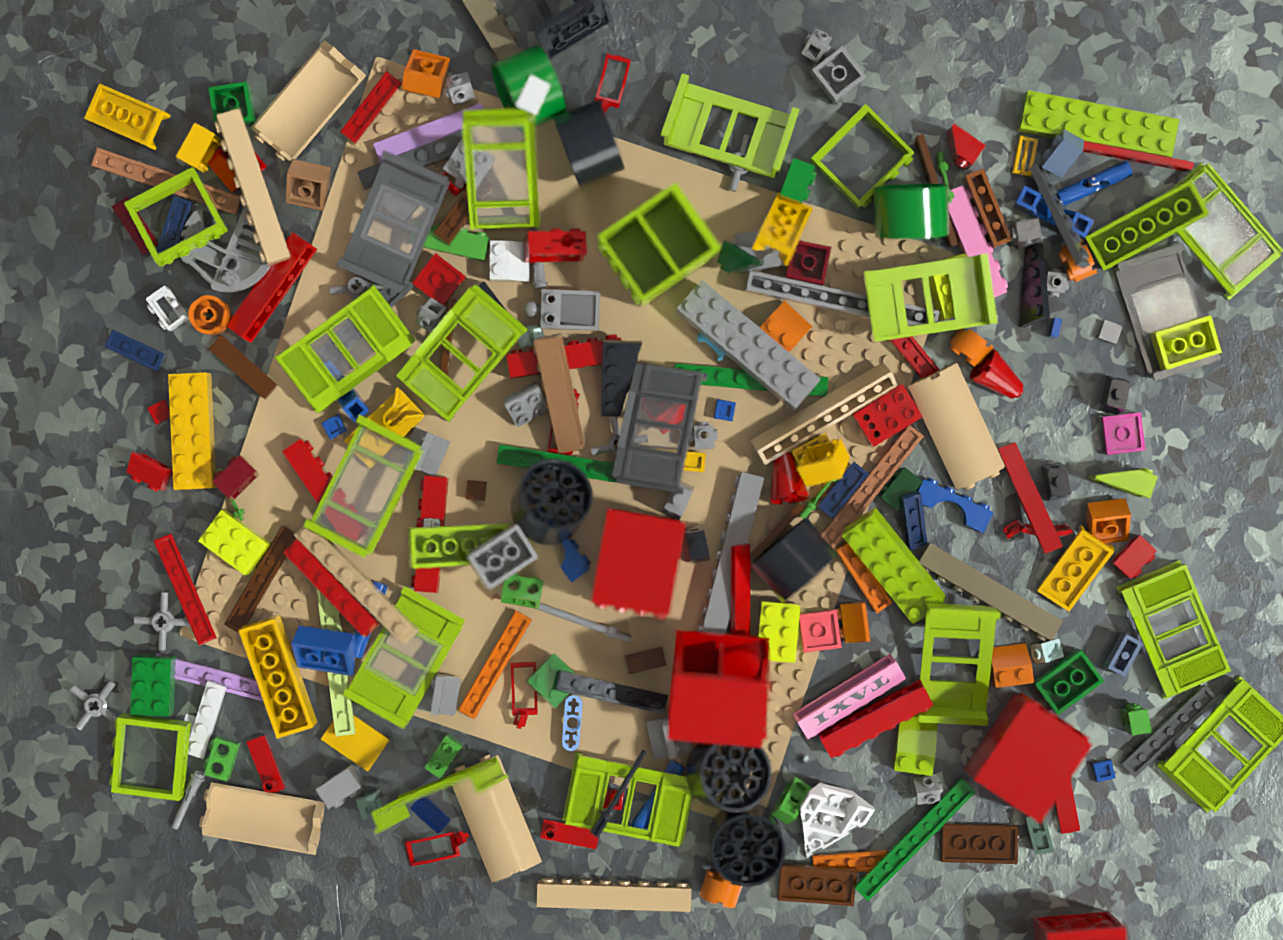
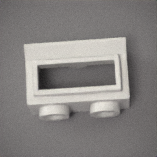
M163 286L146 298L149 303L147 305L148 309L152 314H157L160 318L158 322L164 330L173 331L189 320L187 312L169 287ZM162 297H165L179 317L174 323L169 320L157 303Z

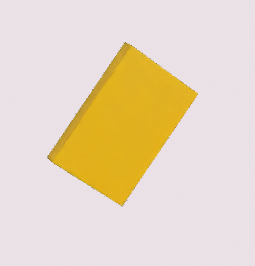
M354 715L356 733L336 736L333 720L321 740L368 772L390 739L356 715Z

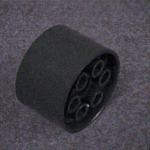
M599 99L553 117L579 187L625 170L617 143Z
M548 459L538 462L525 473L513 494L510 506L512 520L514 524L519 526L524 536L535 543L543 545L562 543L576 533L590 512L593 502L592 487L586 475L570 462L559 459ZM544 479H550L551 482L548 483ZM531 491H536L538 496H534ZM570 498L575 499L577 501V504H573L570 501ZM535 504L534 507L529 510L526 507V505ZM571 512L578 515L577 520L571 515ZM553 518V526L547 525L548 519L551 520Z
M805 517L765 550L750 566L783 603L820 574L838 556V553Z
M699 742L688 757L686 779L691 792L700 802L710 807L738 812L754 807L764 798L771 783L772 769L770 760L763 748L721 744L724 755H721L716 749L720 744ZM736 749L737 755L732 758L731 751ZM719 758L718 762L720 764L718 768L715 767V760ZM749 759H751L752 763L751 768L747 767V761ZM704 769L713 770L711 771L713 775L704 776ZM728 770L734 771V773L724 774ZM718 778V787L716 788L714 781ZM748 779H751L750 785L747 788L746 782ZM734 788L736 794L731 798L730 791ZM723 791L720 800H715L714 798L717 794Z
M761 804L738 812L722 809L715 816L710 826L709 844L714 866L724 879L738 886L753 887L768 882L779 872L785 859L786 848L780 825L776 817L771 815L772 812ZM745 818H752L750 827L745 825ZM737 828L744 830L740 835L733 832ZM757 828L763 830L761 834L753 833ZM722 829L730 834V838L720 834ZM772 830L775 831L776 835L765 838ZM747 840V842H749L750 845L746 846V844H744L743 842ZM728 844L733 846V848L730 851H725L723 849L724 846ZM766 845L772 846L770 851L762 850ZM728 857L729 859L724 862L721 858ZM736 861H741L742 865L740 867H734L733 863ZM756 861L762 863V865L758 867L752 866V864Z

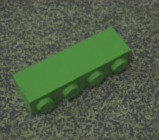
M419 219V222L414 221L413 226L420 228L423 219ZM432 225L423 248L486 262L491 241L486 233L476 231L475 234L468 233V229L462 228L449 246L433 235L438 226ZM411 232L409 244L412 246L417 236L416 233Z

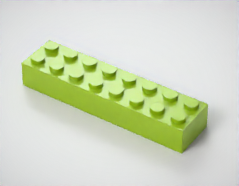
M1028 90L1023 96L1017 132L1054 139L1057 134L1060 135L1065 129L1086 142L1172 158L1180 119Z

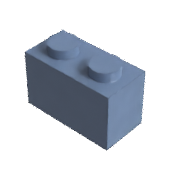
M1064 129L1060 135L1057 134L1054 137L1051 147L1044 150L1041 156L1042 168L1062 178L1082 153L1084 140Z
M1121 632L1103 666L1125 677L1143 643Z

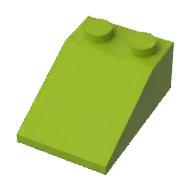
M1138 468L1137 470L1089 475L1088 479L1140 498H1151L1158 476L1153 475L1154 471L1150 469Z
M916 714L912 719L898 724L892 769L894 771L927 776L933 775L938 723L918 722V714Z

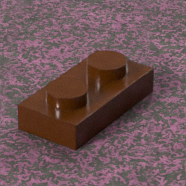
M662 646L625 655L629 674L667 666Z

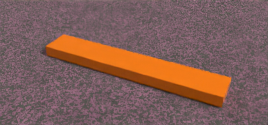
M515 610L458 709L460 712L472 719L476 718L531 623V618Z

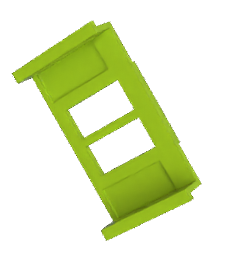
M682 74L661 136L664 137V145L775 178L776 171L780 172L800 109L792 107L790 114L689 84V75ZM713 105L732 111L720 150L700 144ZM738 113L758 119L745 158L725 152Z
M988 253L864 272L874 342L998 323ZM948 274L955 320L935 323L928 276ZM922 278L928 324L908 327L901 281Z
M475 284L464 293L396 376L450 423L455 417L456 412L528 329ZM458 323L493 352L481 368L445 339ZM440 344H443L476 373L464 389L429 360V357Z
M927 603L920 680L929 694L933 706L926 712L918 713V722L988 726L986 708L996 619H1000V610L997 607ZM934 637L980 639L978 657L932 655ZM931 662L977 664L975 682L930 680Z
M576 752L562 819L566 821L565 824L591 829L599 817V811H603L609 776L625 778L632 765L583 756V753ZM638 767L630 780L622 824L608 822L603 831L679 847L684 841L693 796L686 776ZM636 781L657 785L648 830L627 826Z

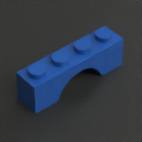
M1027 186L1022 187L1012 206L1058 228L1043 195ZM1065 209L1066 216L1068 215L1073 222L1072 228L1074 232L1076 231L1080 238L1084 239L1094 220L1079 212Z
M929 477L927 480L921 479L923 482L916 491L921 493L922 505L932 508L939 502L951 501L961 509L964 525L984 533L994 513L989 510L990 506L981 502L977 505L972 502L973 498L965 494L958 496L954 494L956 490L948 486L942 488L937 485V481Z
M553 518L551 520L548 519L547 525L553 526ZM574 538L562 542L565 549V558L560 566L571 583L591 569L589 566L591 564L590 560L585 554L581 555L578 549L580 547Z

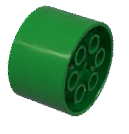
M535 45L491 64L494 84L504 109L520 108L516 104L530 75L550 84L546 96L535 115V127L553 120V117L566 112L565 100L559 81L549 59L540 46ZM524 125L514 126L519 133L525 131Z
M913 183L874 187L875 237L882 239H921L949 235L948 184Z

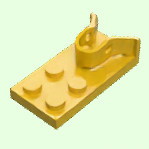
M99 83L84 119L156 150V145L153 141L161 121L170 118L171 115Z
M778 192L751 250H765L766 246L772 247L780 251L778 257L787 266L813 208L803 203L800 205L779 197L780 192Z
M396 388L395 392L367 419L405 437L426 415L400 388ZM357 428L344 440L348 446ZM369 428L366 429L359 443L360 446L382 457L397 444ZM357 450L355 451V454L370 469L378 463V461Z
M1080 525L1078 534L1044 578L1037 591L1070 612L1114 553V547L1105 544L1085 531L1084 527Z

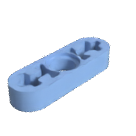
M575 694L568 696L565 701L562 745L567 751L576 750L580 743L583 702L581 697ZM573 698L579 703L575 707V712H579V715H567V711L571 712L572 706L568 705V702H571ZM571 717L576 718L578 721V725L575 728H570L567 725V720ZM566 730L569 732L578 731V734H573V740L576 741V744H573L572 747H569V744L565 742V740H569L570 733L566 734Z

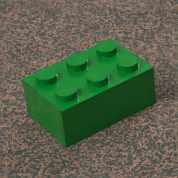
M1077 648L1037 677L1032 684L1053 713L1060 715L1105 681L1084 652Z
M137 654L132 657L130 715L169 717L174 713L176 656Z

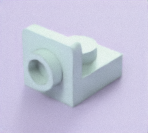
M1059 638L1030 645L1034 663H1047L1064 657Z

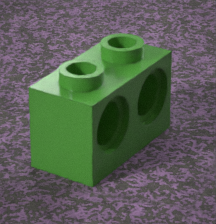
M514 573L504 580L501 602L539 609L544 581L537 577L527 578ZM510 586H515V587H517V589H516V590H511V589H509V587H510ZM533 589L536 593H529L528 590Z
M1137 703L1125 704V708H1120L1123 730L1130 735L1151 732L1148 709L1137 705Z
M447 734L424 768L438 778H441L463 746V743Z
M217 736L215 740L212 739L209 745L210 757L206 758L203 769H206L204 775L228 781L231 777L241 742L222 736ZM220 744H225L227 746V753H222L220 751ZM215 762L222 765L221 772L214 769Z
M796 777L787 782L771 815L785 824L796 820L800 812V805L812 787Z

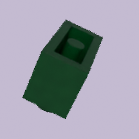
M905 467L897 469L892 476L893 480L890 484H885L879 496L897 512L902 508L900 496L915 492L923 482Z

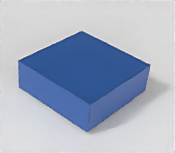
M1054 317L1051 319L1048 332L1049 338L1059 337L1062 323L1061 318Z
M717 399L714 419L733 422L736 403Z
M339 414L321 423L330 440L348 431Z
M1111 759L1091 763L1096 782L1115 778Z

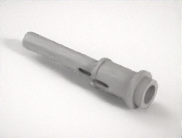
M531 227V231H538V228ZM534 263L532 265L535 289L546 288V284H548V281L545 280V266L542 263Z
M195 770L190 775L191 779L185 789V797L171 824V827L174 829L179 828L193 796L197 795L201 783L205 781V775L200 771Z

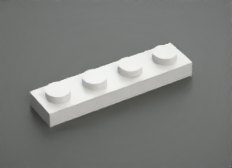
M211 680L207 681L189 739V755L201 759L205 758L225 695L226 685Z

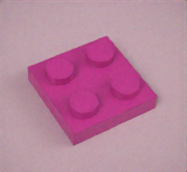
M1141 412L1101 417L1106 455L1145 451Z

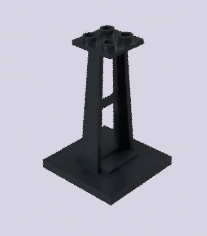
M534 0L544 22L533 29L540 47L549 60L553 59L613 22L607 0H572L574 4L554 16L545 0Z

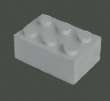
M511 524L465 555L483 586L488 590L538 558L517 524Z

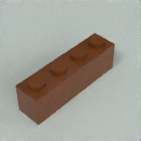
M984 169L963 177L964 185L971 194V202L978 211L980 224L985 228L986 239L991 243L992 248L994 249L1012 241Z

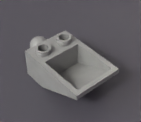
M542 289L541 306L536 302L530 301L524 306V312L530 317L541 313V329L599 330L600 291ZM549 296H553L555 298V301L553 303L548 302L547 299ZM549 315L554 316L553 322L547 321Z

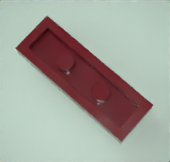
M127 196L111 207L141 253L146 255L150 251L124 204L131 200ZM137 212L155 248H157L159 242L140 213Z

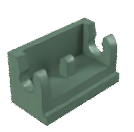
M379 789L360 794L356 799L362 820L368 818L372 809L375 811L377 807L381 808L382 803Z
M1047 815L1041 823H1038L1030 816H1026L1035 855L1054 851L1055 846Z

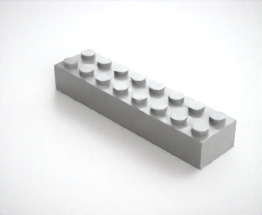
M703 280L698 283L677 307L676 313L793 412L819 383L820 378Z

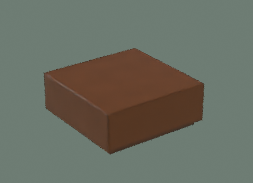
M467 480L466 499L485 501L487 482Z

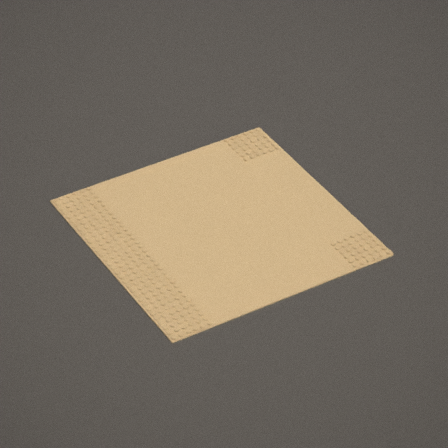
M377 57L370 72L360 105L386 71L403 84L406 66ZM401 85L356 144L349 139L347 140L312 242V246L317 251L303 269L274 357L288 349L355 300L349 293L331 294L330 287L348 285L349 280L355 277L353 272L337 266L339 258L344 257L371 188L364 190L357 171L380 163L374 143L480 103L483 109H504L500 98L473 89L474 99L453 105L451 97L447 98L444 88L440 98L403 90ZM554 119L535 127L539 215L541 219L538 231H550L553 228L569 231L571 228H580L581 231H586L587 255L582 262L542 263L545 266V280L548 281L546 288L543 289L600 291L599 330L541 329L545 336L561 333L563 344L567 346V342L579 340L580 344L586 343L589 338L598 337L599 341L606 340V336L617 335V338L621 337L622 341H642L636 362L639 364L675 368V363L742 369L728 356H724L721 361H718L717 353L705 342L697 341V335L700 333L676 313L677 307L698 283L703 280L758 327L769 318L783 301H786L813 327L789 353L815 375L829 377L827 395L882 362L892 372L897 385L903 384L907 392L909 391L908 386L911 385L915 371L890 340L874 342L871 318L745 292L749 273L741 274V272L731 271L729 274L720 269L721 264L717 263L718 256L643 308L640 304L637 306L631 298V290L629 288L626 290L621 284L620 274L613 272L609 266L608 257L604 258L598 250V235L676 182L721 247L724 240L732 243V240L735 239V234L761 230L778 193L739 180L736 192L730 191L729 186L732 179L730 176L615 138L625 170L579 187ZM483 126L471 129L472 144L525 142V131L519 133L514 126ZM526 149L484 150L495 156V161L485 175V178L493 182L494 186L483 201L529 200ZM449 158L424 168L442 175L445 172L444 166ZM450 174L445 176L449 178L448 180L452 184L455 185L456 177ZM465 190L456 197L450 191L446 192L432 225L438 226V223L443 221ZM802 201L803 204L812 207L813 210L799 240L832 247L823 285L825 287L867 295L864 272L929 263L954 256L950 251L915 239L876 238L874 225ZM419 206L406 223L413 225L414 221L419 222V219H424L428 209ZM380 207L378 208V210L383 213H386L388 215L392 214L387 209L383 210ZM529 207L477 208V217L530 215ZM375 216L368 235L410 253L412 245L409 244L411 231ZM470 218L463 227L468 229V233L475 234L476 231L486 233L491 241L523 242L527 232L531 231V227L470 230ZM490 245L486 262L426 248L422 249L410 278L411 283H413L436 253L466 276L451 298L459 301L470 287H473L475 284L479 286L485 281L504 308L525 327L536 325L541 328V313L530 317L524 312V306L530 301L536 302L541 306L542 289H535V285H533L534 274L532 265L534 263H530V282L491 281ZM787 266L756 272L785 278ZM922 278L902 280L904 304L926 308ZM415 286L392 309L416 341L408 349L354 387L369 409V412L363 417L368 418L395 392L396 388H400L426 415L415 427L450 441L436 477L449 478L445 526L513 522L510 510L511 500L523 476L529 469L497 464L499 444L547 452L550 434L549 419L551 416L549 411L517 427L503 401V398L536 381L545 399H547L546 393L543 392L541 382L543 381L541 374L510 378L507 355L511 354L510 351L522 349V352L530 351L529 348L533 346L521 348L517 340L456 412L455 417L449 423L396 376L431 334L415 323L418 318L416 312L419 307L425 305L430 299L428 295ZM549 296L547 300L549 303H553L555 298ZM931 296L932 309L935 310L934 303H933L932 296ZM446 309V311H445V313H444V315H443L442 318H444V317L446 316L447 309ZM549 315L547 321L553 322L554 316ZM347 317L345 320H343L338 325L333 327L332 330L334 331V333L336 334L350 320V318ZM459 323L454 327L452 345L481 368L493 352ZM327 333L310 344L323 363L325 360L317 351L330 339ZM928 334L913 336L922 349ZM364 336L348 349L359 366L376 355ZM440 344L429 357V360L439 369L443 344ZM451 352L448 376L464 389L476 373ZM344 355L333 363L344 376L354 371V368ZM274 357L267 375L278 386L267 399H263L260 396L240 453L258 472L259 476L235 499L238 508L243 509L245 514H242L244 519L242 522L270 543H272L282 525L298 532L307 519H312L318 507V503L282 451L301 438L305 441L309 440L314 447L312 452L316 457L319 455L324 461L325 465L323 468L327 473L330 471L334 475L348 448L344 440L359 426L358 422L354 423L344 412L338 400L321 412L316 413ZM602 365L569 370L572 386L580 394L577 401L579 403L578 414L585 446L581 450L573 451V454L568 456L615 463L616 455L612 451L594 456L591 452V448L609 444L613 437L609 418L614 416H601ZM632 379L621 412V416H617L620 432L624 418L627 398L631 388ZM700 386L692 430H694V426H698L697 422H709V425H713V428L717 429L718 441H714V449H695L694 442H691V439L689 440L687 452L706 453L704 473L683 471L681 481L693 486L694 490L680 520L686 522L685 528L703 524L710 560L691 564L684 531L670 616H665V619L654 618L651 613H646L645 616L636 615L634 610L626 609V612L614 611L615 607L607 606L606 609L596 608L595 604L591 603L608 508L675 519L662 513L671 492L588 478L593 491L592 507L576 533L569 539L572 540L574 538L580 547L578 549L581 555L585 554L591 562L589 565L591 569L572 583L560 567L565 558V549L562 543L543 545L527 539L538 558L517 571L516 574L527 578L537 577L544 581L540 603L607 627H616L618 631L631 635L629 642L615 637L614 639L609 638L607 634L534 608L502 603L501 599L497 597L494 600H490L495 593L501 597L504 581L488 590L483 586L471 565L441 567L438 593L414 591V587H411L412 575L416 573V568L409 567L407 528H416L417 518H421V510H418L419 498L422 499L423 491H420V481L424 479V476H432L415 469L372 555H367L366 558H363L334 543L371 581L375 580L388 585L385 595L395 605L402 595V589L406 586L465 620L463 628L437 674L461 678L455 715L439 714L437 716L431 715L428 711L416 709L413 715L569 769H573L576 752L583 753V756L633 766L643 749L647 751V754L639 767L663 772L670 760L673 759L686 768L691 752L678 754L676 758L671 759L669 757L654 759L646 725L647 721L669 717L676 630L698 631L699 624L703 625L704 617H701L703 607L708 606L709 599L706 598L708 587L712 588L714 580H711L713 568L717 569L718 561H715L717 551L722 550L723 543L720 542L722 531L726 532L728 524H725L727 512L731 513L732 505H729L732 494H736L737 487L734 486L736 475L740 476V473L744 472L764 477L748 541L750 553L797 504H789L788 502H782L783 505L771 504L773 461L765 465L750 440L820 400L823 396L808 395L793 412L769 391ZM717 399L736 403L733 422L714 419ZM641 408L639 419L650 420ZM339 414L348 431L330 440L321 423ZM849 415L802 444L823 433L827 434L830 441L841 438L850 456L845 471L855 462L866 472L870 473L889 449L893 436L871 448L856 422ZM864 415V416H863V419H864L865 421H867V420H868V416H867V415ZM637 425L635 437L647 434L649 441L637 444V446L677 451L680 431L669 430L662 435L655 427ZM414 428L404 438L409 440ZM553 430L552 441H551V447H553V448H555L554 442H553V438H554V436H555V435H554V430ZM877 431L873 433L874 437H878ZM701 432V438L706 439L707 433ZM397 443L384 458L404 468L405 464L401 462V458L406 447ZM354 453L337 488L341 487L347 495L346 501L348 504L352 503L358 511L357 514L376 523L400 472L380 462L370 469ZM544 479L548 483L551 482L550 479ZM467 480L487 482L485 501L466 499ZM834 481L818 499L816 507L836 484ZM827 482L806 487L809 498L807 497L806 500L800 503L805 507L807 505L806 502L816 497ZM531 491L534 496H538L536 491ZM225 497L221 510L226 509L233 514L236 511L231 501ZM570 498V501L573 504H577V501L575 499ZM535 504L526 505V507L529 510L533 508ZM869 506L865 509L861 516L867 513ZM818 507L807 516V519L820 533L832 520L830 516ZM571 512V515L577 520L578 515ZM323 514L320 523L335 530L327 516ZM798 514L765 550L803 518ZM369 527L367 529L369 534L357 542L365 545L373 528ZM842 538L834 550L844 544L846 540ZM210 549L207 550L195 589L217 639L205 643V645L248 659L240 634L224 624L262 558L249 575H243ZM837 556L820 574L786 600L785 603L800 604V614L834 610L848 570L840 557ZM286 557L248 624L280 614L292 648L291 643L299 626H311L321 629L316 587ZM751 566L750 636L757 637L761 600L781 602V600ZM510 586L509 589L516 590L517 587ZM533 589L528 590L529 593H536ZM349 591V593L363 606V604ZM517 610L531 618L532 621L476 718L472 719L458 709L512 615ZM340 613L342 632L353 634L355 627ZM731 613L725 634H731ZM377 618L376 621L380 625L371 632L363 657H355L353 676L348 675L349 685L384 626ZM800 625L798 627L795 663L770 661V688L766 715L767 740H763L762 748L770 760L772 777L766 795L758 803L766 808L796 723L793 713L801 708L820 652L803 653ZM181 626L180 635L196 641L191 627ZM392 633L386 641V644L426 665L435 649V646L416 635L407 644L401 643ZM662 646L667 666L629 674L625 655ZM383 648L372 666L411 689L422 672L421 669ZM555 653L575 674L667 694L668 699L664 714L580 696L583 702L580 743L576 750L567 751L562 745L564 710L567 697L573 694L569 693L556 708H552L537 693L538 715H528L525 727L517 729L516 725H513L515 716H512L511 663L536 662L537 670L551 654ZM533 667L514 668L515 708H535L534 690L525 682L533 674ZM299 668L302 678L329 686L327 672ZM573 698L571 702H568V705L572 706L571 712L567 711V715H579V712H575V707L579 703ZM571 717L567 720V725L570 728H575L578 725V721L576 718ZM566 730V734L570 733L569 740H565V742L569 744V747H572L573 744H576V741L573 740V734H578V731L569 732ZM690 741L691 751L699 742ZM720 744L716 749L721 755H724ZM736 749L731 751L732 758L737 755ZM717 758V759L715 760V767H716V768H718V767L720 766V764H719V762H718V761H719V758ZM749 759L747 761V767L751 768L752 763L751 759ZM686 769L684 770L682 776H686ZM704 769V776L713 775L711 774L713 770ZM730 770L724 772L725 775L734 773V771ZM609 776L608 782L620 786L625 778ZM718 778L714 781L716 788L718 787ZM748 779L746 782L747 788L750 785L751 779ZM636 781L634 791L650 796L655 784ZM734 788L730 791L731 798L736 794ZM720 791L714 799L719 801L723 791ZM694 795L692 796L690 806L692 811L715 818L722 810L707 806ZM745 818L746 826L750 827L752 818Z

